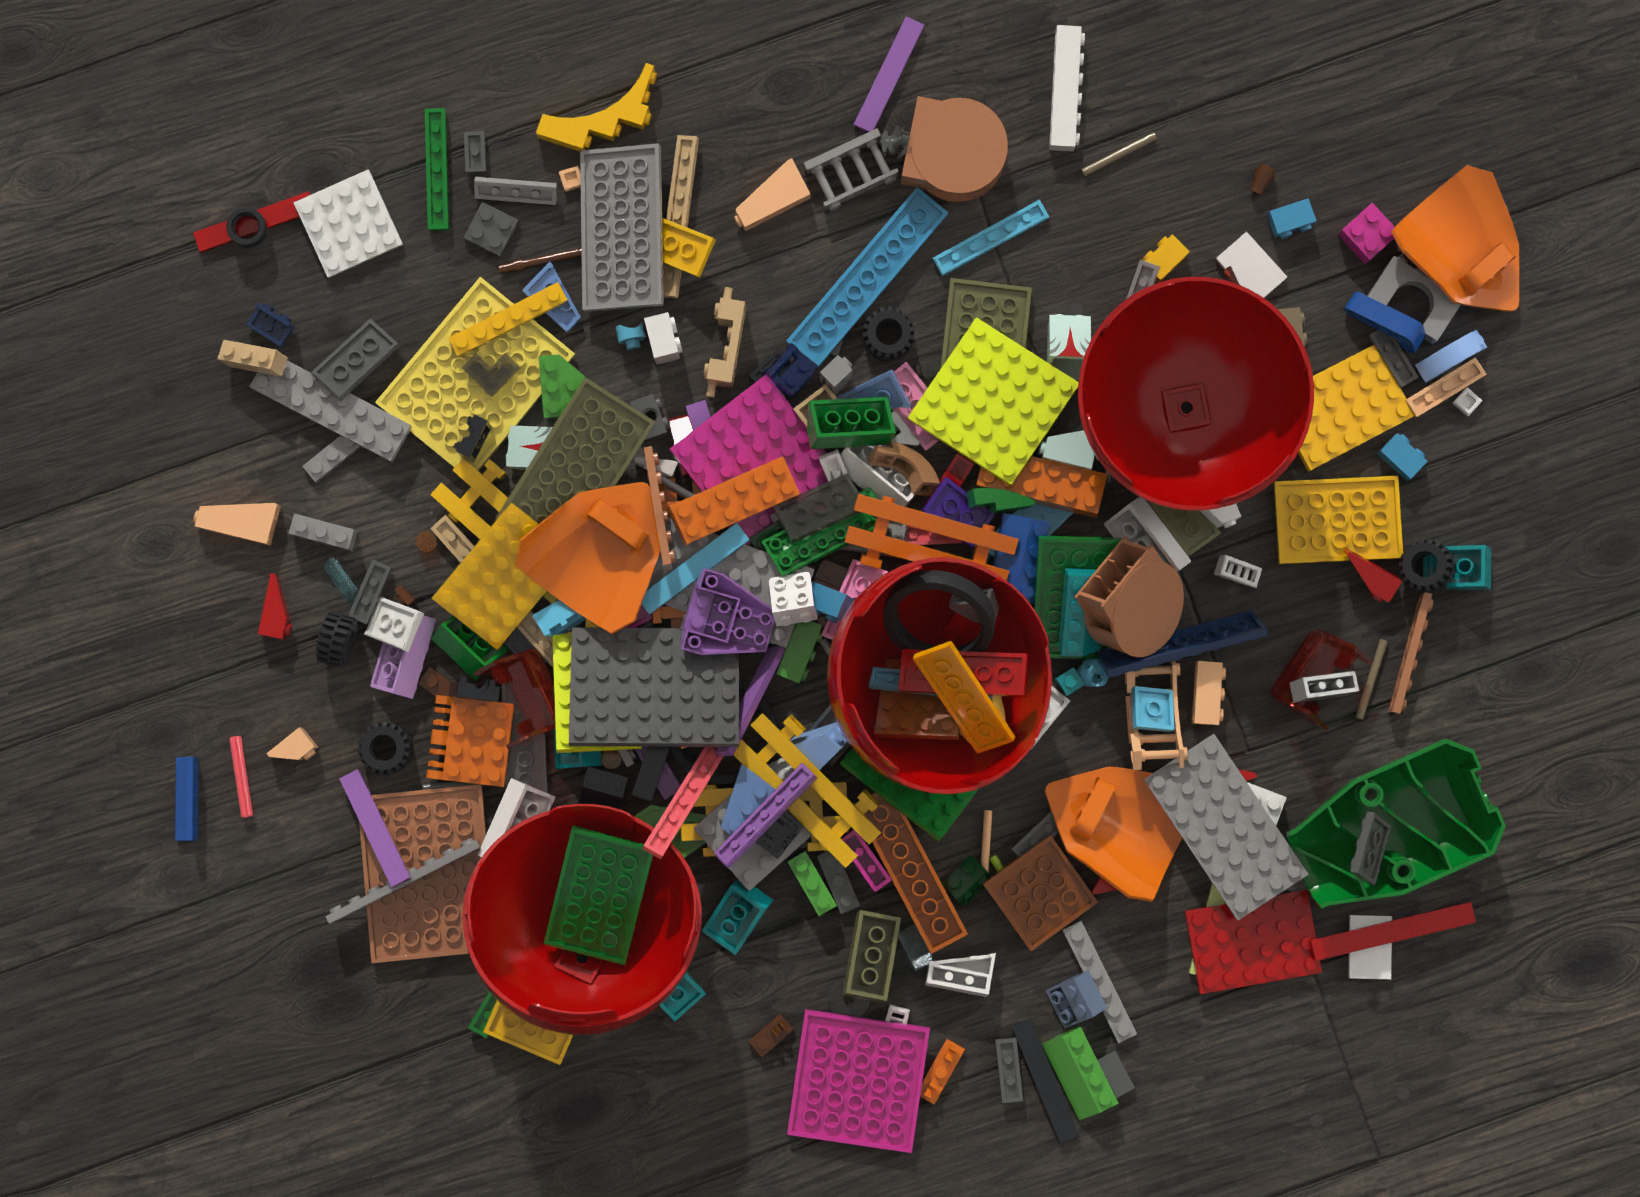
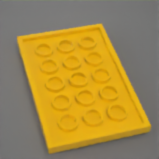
M1375 345L1313 376V414L1308 433L1298 454L1309 472L1415 416L1406 402L1404 393Z
M1398 476L1277 481L1273 483L1278 564L1350 561L1343 551L1345 547L1367 560L1401 559L1403 541Z
M512 502L432 597L435 602L497 650L546 592L544 588L515 566L520 539L534 529L538 523Z

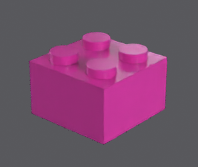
M1371 203L1344 227L1338 236L1366 265L1394 239L1391 233L1394 225Z

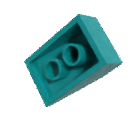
M1486 545L1445 546L1453 554V561L1456 562V567H1454L1456 573L1451 576L1453 581L1451 583L1448 582L1445 589L1491 590L1490 547ZM1433 555L1424 557L1423 578L1433 575L1437 570L1438 561Z
M737 878L726 892L702 932L736 955L767 911L773 899L756 887L748 891Z
M686 972L679 985L660 1007L676 1021L706 995V992Z

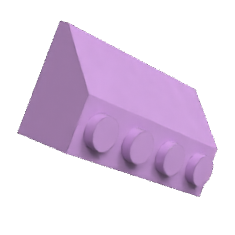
M423 615L409 652L383 642L370 687L413 699L414 693L417 690L419 676L423 669L424 659L429 649V642L435 628L436 619Z

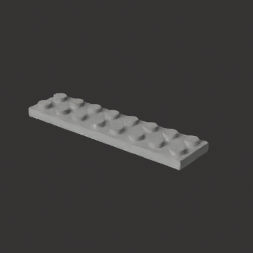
M289 361L286 362L282 377L257 372L249 386L260 394L390 462H393L412 428L410 424L350 393L342 401H339L310 372Z

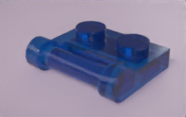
M790 343L774 365L764 371V375H767L775 385L790 397H793L818 369V365L799 351L797 346ZM793 356L796 361L779 377L777 372Z

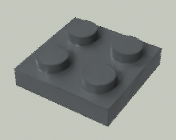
M482 202L463 238L501 257L519 220Z

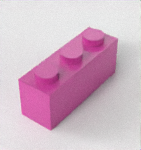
M855 830L842 838L858 855L853 862L874 892L892 881L865 841Z

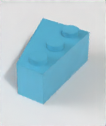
M560 600L532 615L544 636L551 638L554 635L566 634L586 620L585 617Z

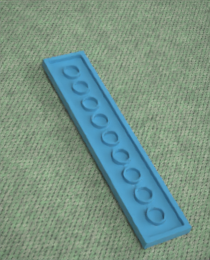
M917 187L786 340V343L818 368L947 217L948 212Z

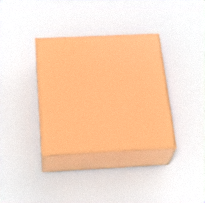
M578 166L559 171L565 192L581 188V174Z

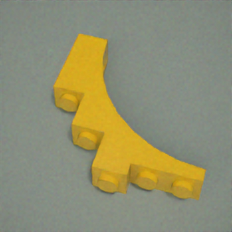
M646 63L639 79L631 90L618 102L605 110L576 118H561L542 114L536 131L537 137L580 152L590 147L592 142L591 134L614 142L615 137H619L622 125L620 123L644 130L645 125H649L652 116L649 113V106L644 105V103H648L651 93L648 91L650 84L654 85L657 77L654 65Z

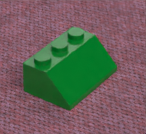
M453 615L439 626L431 638L475 681L484 675L509 649L505 643L498 650Z

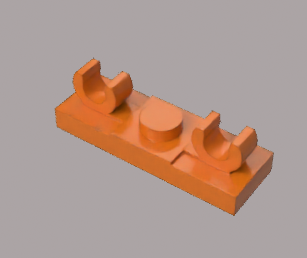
M946 1038L922 1081L920 1097L935 1104L965 1050L963 1047Z

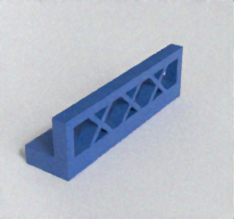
M176 757L175 841L198 840V757Z

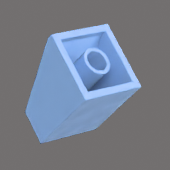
M837 722L804 732L799 737L794 736L790 740L819 770L847 743Z

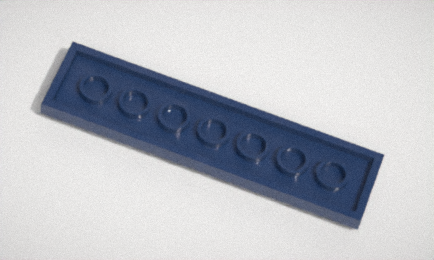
M1251 610L1175 630L1168 642L1157 652L1149 656L1134 657L1112 648L1097 651L1095 654L1096 659H1098L1107 676L1117 677L1123 673L1139 671L1142 668L1159 666L1169 661H1178L1187 656H1197L1206 651L1219 650L1221 647L1238 645L1248 640H1257L1260 637L1267 636V628Z

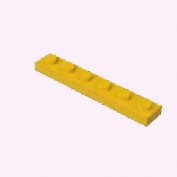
M557 282L448 339L456 355L460 357L568 302Z

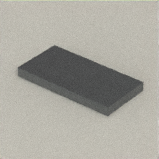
M370 318L311 372V375L339 401H342L400 346Z

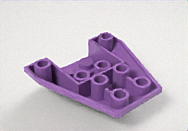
M703 568L693 588L683 623L680 649L699 655L766 652L775 621L772 608L725 574Z

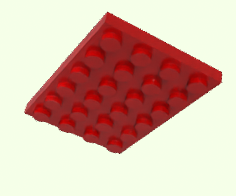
M1307 890L1276 895L1238 921L1227 904L1184 911L1199 994L1322 973L1320 960H1314L1310 940L1315 939L1316 935Z

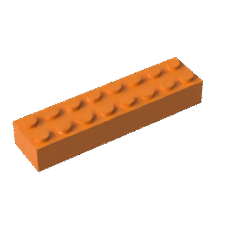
M874 793L872 796L880 804L873 812L868 810L864 814L881 832L872 843L929 952L932 954L968 935L907 817L880 795Z

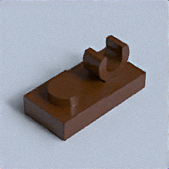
M779 1014L748 1042L763 1057L794 1029Z

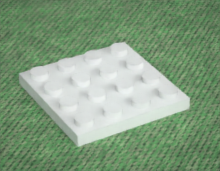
M369 169L294 202L328 278L403 245Z

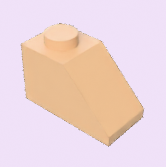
M299 727L270 750L267 755L275 758L305 759L307 761L316 754L314 750L318 746L307 732Z

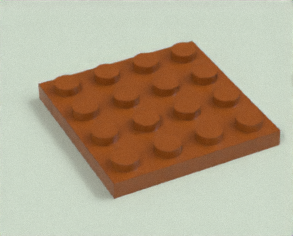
M885 659L884 668L900 670L901 659ZM886 690L880 691L874 731L876 737L959 740V725H957L938 696Z
M1050 834L982 883L1030 951L1037 948L1098 903Z

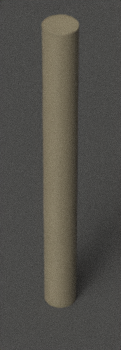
M1153 132L1081 169L1082 174L1085 177L1157 140L1155 133Z
M1379 640L1355 716L1357 719H1364L1388 643L1386 640Z

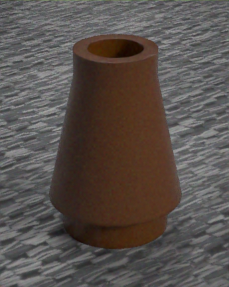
M1261 163L1256 168L1250 191L1261 196L1275 177V169Z

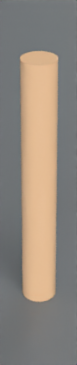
M984 810L981 865L988 872L992 811Z

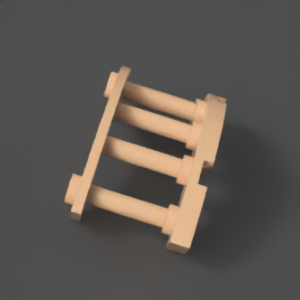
M1170 661V666H1150L1136 672L1125 673L1127 693H1130V696H1126V713L1129 743L1132 746L1130 754L1133 770H1142V762H1145L1146 759L1177 758L1179 768H1184V760H1187V747H1183L1180 731L1177 697V676L1180 675V664L1176 663V661ZM1170 674L1171 689L1168 690H1173L1175 729L1173 734L1142 735L1138 729H1133L1131 688L1135 686V677H1139V675ZM1175 742L1176 750L1145 751V749H1141V745L1143 743Z

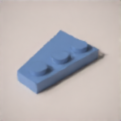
M549 262L522 292L529 297L558 282L568 302L546 312V314L568 333L581 320V317L552 263Z
M889 370L838 396V399L888 397L891 410L899 407L909 408L912 405L893 370Z
M743 764L741 765L721 828L730 835L776 790Z

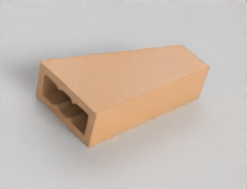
M792 158L787 160L735 209L737 215L734 218L739 228L743 226L744 230L747 231L811 199L810 192Z
M275 503L200 506L199 511L195 512L193 521L195 522V527L271 546L281 506Z

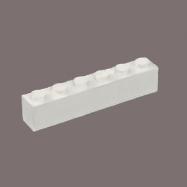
M1057 25L1055 30L1049 150L1074 151L1075 145H1079L1080 133H1076V125H1080L1081 113H1077V105H1081L1082 93H1078V85L1082 86L1083 73H1079V65L1083 66L1084 53H1080V46H1084L1085 33H1081L1082 26Z

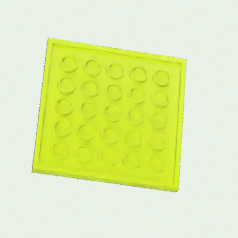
M976 317L907 418L918 427L1012 486L1078 389L1079 382Z

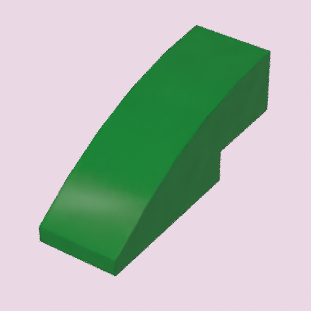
M976 488L966 492L969 509L989 506L990 514L1028 509L1035 505L1034 500L1003 489Z

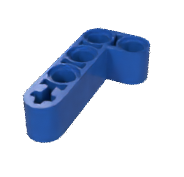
M1354 292L1344 307V311L1349 316L1397 339L1399 345L1410 353L1416 352L1426 336L1424 326L1420 322L1360 292Z

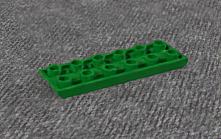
M869 487L761 541L781 577L790 575L849 545L850 543L844 542L849 526L872 532L877 516L854 510L858 494L876 498L871 488Z

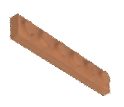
M652 446L644 447L664 571L673 570L672 563H675L674 550H669L668 544L672 543L670 530L666 531L665 526L666 523H669L667 511H663L662 504H666L664 491L660 492L659 485L662 484L661 472H656L655 466L659 465L658 454L653 453Z
M1423 592L1419 595L1388 713L1397 715L1405 710L1407 699H1404L1405 694L1412 685L1410 675L1416 669V653L1421 650L1423 640L1420 639L1422 631H1426L1428 620H1426L1427 612H1430L1433 606L1432 594Z

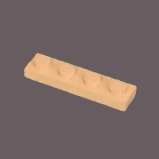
M1475 357L1406 399V402L1414 413V417L1417 418L1487 374Z

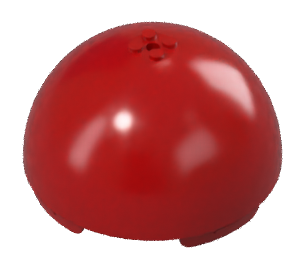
M1183 277L1159 282L1140 290L1119 304L1106 317L1091 339L1083 358L1078 383V403L1081 422L1089 445L1099 462L1118 483L1137 496L1160 506L1186 511H1203L1234 505L1254 496L1272 484L1288 468L1302 447L1310 427L1314 407V381L1309 357L1299 335L1287 318L1273 304L1252 290L1233 282L1209 277ZM1182 403H1190L1192 411L1188 414L1181 411Z
M940 557L917 560L897 567L875 580L857 596L842 617L834 634L828 658L827 684L830 704L836 722L847 742L862 760L882 776L914 790L939 794L963 793L989 785L1012 770L1026 756L1036 743L1049 708L1052 687L1051 659L1047 633L1039 616L1025 596L1000 575L984 566L962 559ZM938 570L962 576L976 584L980 589L993 588L1000 607L997 616L1001 619L985 652L1028 654L1025 697L1001 696L1006 723L1015 735L1013 742L977 754L972 745L960 733L959 740L884 738L875 736L874 731L881 690L870 689L868 685L873 667L884 668L885 659H901L902 651L889 638L883 622L886 599L893 586L899 580L915 572ZM921 590L908 595L898 605V615L901 623L910 634L927 644L938 646L949 642L939 634L947 618L953 612L948 606L952 593L941 590Z
M572 804L555 807L550 811L532 816L518 823L489 847L477 863L470 877L465 892L462 921L466 946L472 964L486 988L506 1009L528 1023L545 1030L570 1035H592L617 1030L634 1023L655 1010L671 995L688 971L693 960L700 936L702 908L700 894L692 871L682 854L671 842L661 860L655 856L652 858L625 965L587 956V962L579 963L576 958L584 954L544 944L572 826L642 844L646 843L654 830V827L620 809L595 804Z

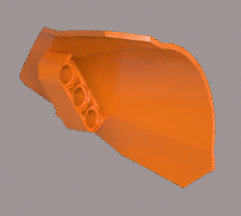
M1466 165L1403 218L1391 230V233L1401 251L1437 284L1453 303L1512 312L1519 306V243L1515 228L1493 172Z
M637 482L577 493L520 539L515 566L558 600L610 634H614L634 623L661 552L650 486L644 482Z
M1109 766L1049 783L1045 788V795L1066 852L1085 864L1128 898L1152 902L1182 839V836L1144 781L1145 778L1153 773Z

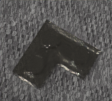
M506 353L492 367L477 354L462 367L491 397L521 368Z

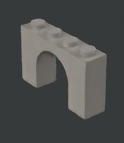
M1393 256L1367 296L1387 305L1398 288L1407 285L1420 288L1427 295L1430 304L1428 315L1422 323L1426 334L1424 339L1434 344L1438 341L1461 304L1453 303L1440 287L1425 276V273L1419 268L1409 266L1408 261L1402 257Z

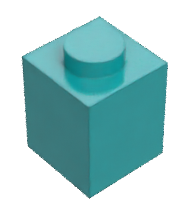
M1074 667L1054 679L1065 697L1085 685Z

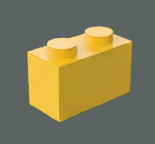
M1173 234L1169 238L1165 236L1157 244L1159 248L1154 253L1150 250L1142 258L1144 261L1161 266L1156 278L1157 283L1161 282L1190 252Z

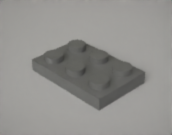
M1367 811L1366 817L1362 821V831L1356 843L1357 850L1355 857L1351 861L1350 872L1366 884L1375 886L1391 825L1376 813Z

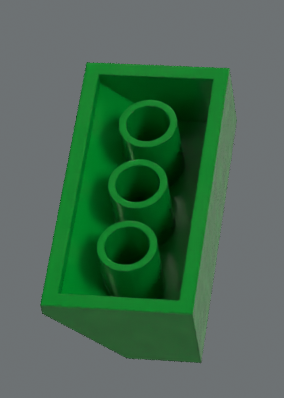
M888 397L812 400L808 402L807 434L811 449L889 445L896 434Z

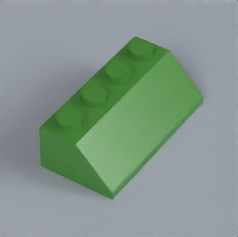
M1079 1025L1042 1043L1046 1055L1079 1120L1096 1115L1119 1104Z

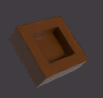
M399 585L395 589L398 594L395 597L402 605L407 604L411 607L417 602L404 586Z

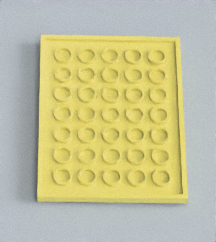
M479 277L375 402L387 413L412 426L410 432L453 467L462 460V457L453 448L454 444L457 441L461 442L463 437L470 435L469 430H467L469 426L466 424L468 417L473 418L475 414L488 420L493 427L475 462L468 461L478 471L508 437L510 426H517L542 396L538 356L560 355L567 362H570L575 356V353L536 321L531 320L458 357L448 339L449 337L514 305L481 277Z

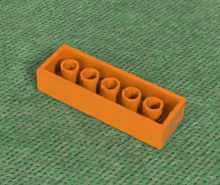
M782 456L669 506L667 510L683 546H686L798 496L800 492Z
M1031 456L1012 486L981 467L976 488H997L1012 491L1034 500L1035 504L1045 505L1046 507L1097 519L1107 474Z

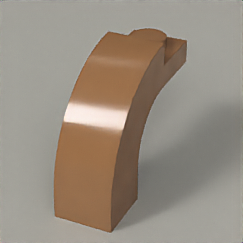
M891 441L888 447L876 446L867 458L870 466L888 467L901 473L908 481L913 495L931 496L940 484L937 474L930 463L921 454L906 445Z

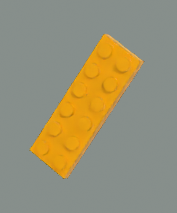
M952 641L914 655L913 660L977 754L1014 741L1015 735Z

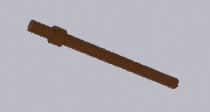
M582 248L527 260L517 259L512 263L498 265L499 273L514 270L520 272L524 271V268L581 257Z

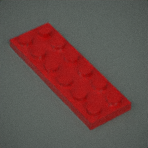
M902 649L898 689L900 692L936 694L913 660L916 653L924 650ZM958 651L988 696L1025 697L1028 654Z

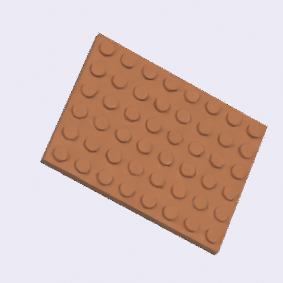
M482 784L372 795L407 870L416 867L417 870L424 866L423 862L433 857L436 860L443 857L442 853L450 848H454V850L461 848V843L470 838L473 841L479 840L482 846L487 834ZM359 821L365 895H368L367 891L371 888L378 886L380 889L386 886L388 879ZM480 849L366 906L371 963L468 954L463 932V903L470 877L477 863L482 858L478 856Z

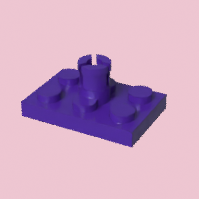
M947 477L942 480L921 510L922 512L979 528L983 524H989L995 515L990 514L989 509L986 507L969 509L966 492ZM960 540L969 548L974 546L973 543Z

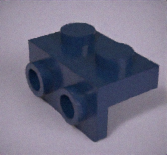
M256 303V310L246 326L282 348L295 328L290 323L292 320L282 313L280 316L273 313L275 309L266 303H263V305Z

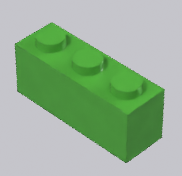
M812 621L796 623L776 673L777 676L800 684L801 680H806L809 670L806 669L809 661L813 662L817 653L814 650L816 642L820 643L823 638L822 625Z
M806 851L788 861L789 866L818 916L837 906Z

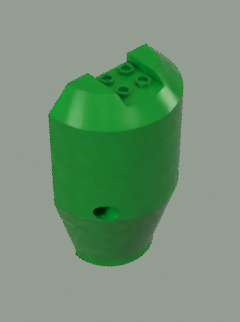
M1445 738L1350 780L1297 827L1286 832L1289 846L1309 874L1302 880L1321 909L1329 905L1404 895L1495 854L1506 825L1498 807L1490 804L1487 794L1481 790V779L1474 772L1482 768L1474 749ZM1367 811L1376 813L1391 825L1375 886L1366 884L1350 872L1351 861L1355 857L1357 850L1356 843L1362 831V821L1366 817Z

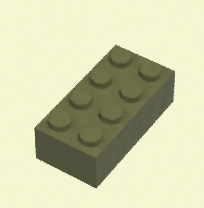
M859 910L856 913L843 996L880 1003L887 1001L901 918Z

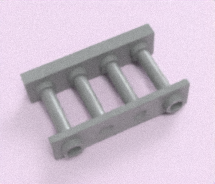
M878 128L804 162V169L807 175L810 173L816 175L828 200L823 203L825 211L828 209L833 211L839 208L841 203L883 183L888 185L897 180L898 169L890 171L878 147V141L881 138ZM865 147L871 149L883 174L873 180L859 154L860 150ZM848 155L852 157L864 181V184L853 188L841 164L842 158ZM829 164L834 166L846 191L836 197L823 173V167Z

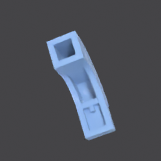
M1475 330L1447 345L1415 366L1426 383L1484 350L1487 346L1484 343L1483 337Z

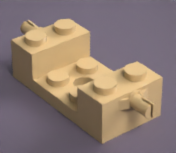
M724 287L723 298H720V303H716L714 315L715 319L718 320V325L728 327L727 338L730 343L729 346H725L724 360L710 358L709 364L705 363L704 379H707L708 384L706 396L711 398L715 397L716 386L733 389L746 313L745 301L731 299L733 288Z

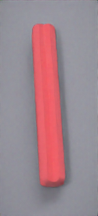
M234 736L229 740L240 813L242 818L253 816L242 738L241 736Z

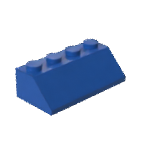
M1003 513L999 533L1018 538L1019 541L1014 555L995 550L992 566L1009 570L1007 581L1022 593L1029 603L1034 604L1038 536H1047L1050 522Z

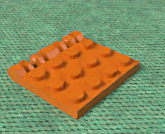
M436 695L435 703L451 705V709L435 707L434 712L450 713V720H433V725L449 726L448 731L432 729L430 744L446 745V750L430 748L429 753L445 755L444 763L428 761V766L444 769L443 771L427 769L426 778L505 787L515 704Z

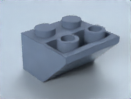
M1089 970L1046 990L1064 1028L1090 1019L1107 1008Z

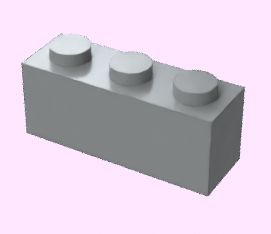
M837 355L820 372V383L823 386L826 384L836 396L852 380V364L845 357L841 359Z
M294 514L289 534L292 536L353 552L358 534L354 529Z
M1355 671L1305 677L1290 682L1294 703L1343 697L1359 691Z

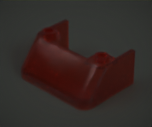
M1315 629L1308 634L1275 682L1271 694L1277 701L1303 719L1327 730L1328 726L1317 717L1320 713V705L1316 701L1293 702L1290 682L1305 677L1332 674L1336 667L1342 670L1348 669L1356 659L1369 665L1373 661L1355 645L1321 629Z
M528 649L495 660L474 672L475 676L490 672L496 683L501 685L509 683L525 720L517 725L519 738L507 744V749L556 729L554 683L541 654L537 650Z

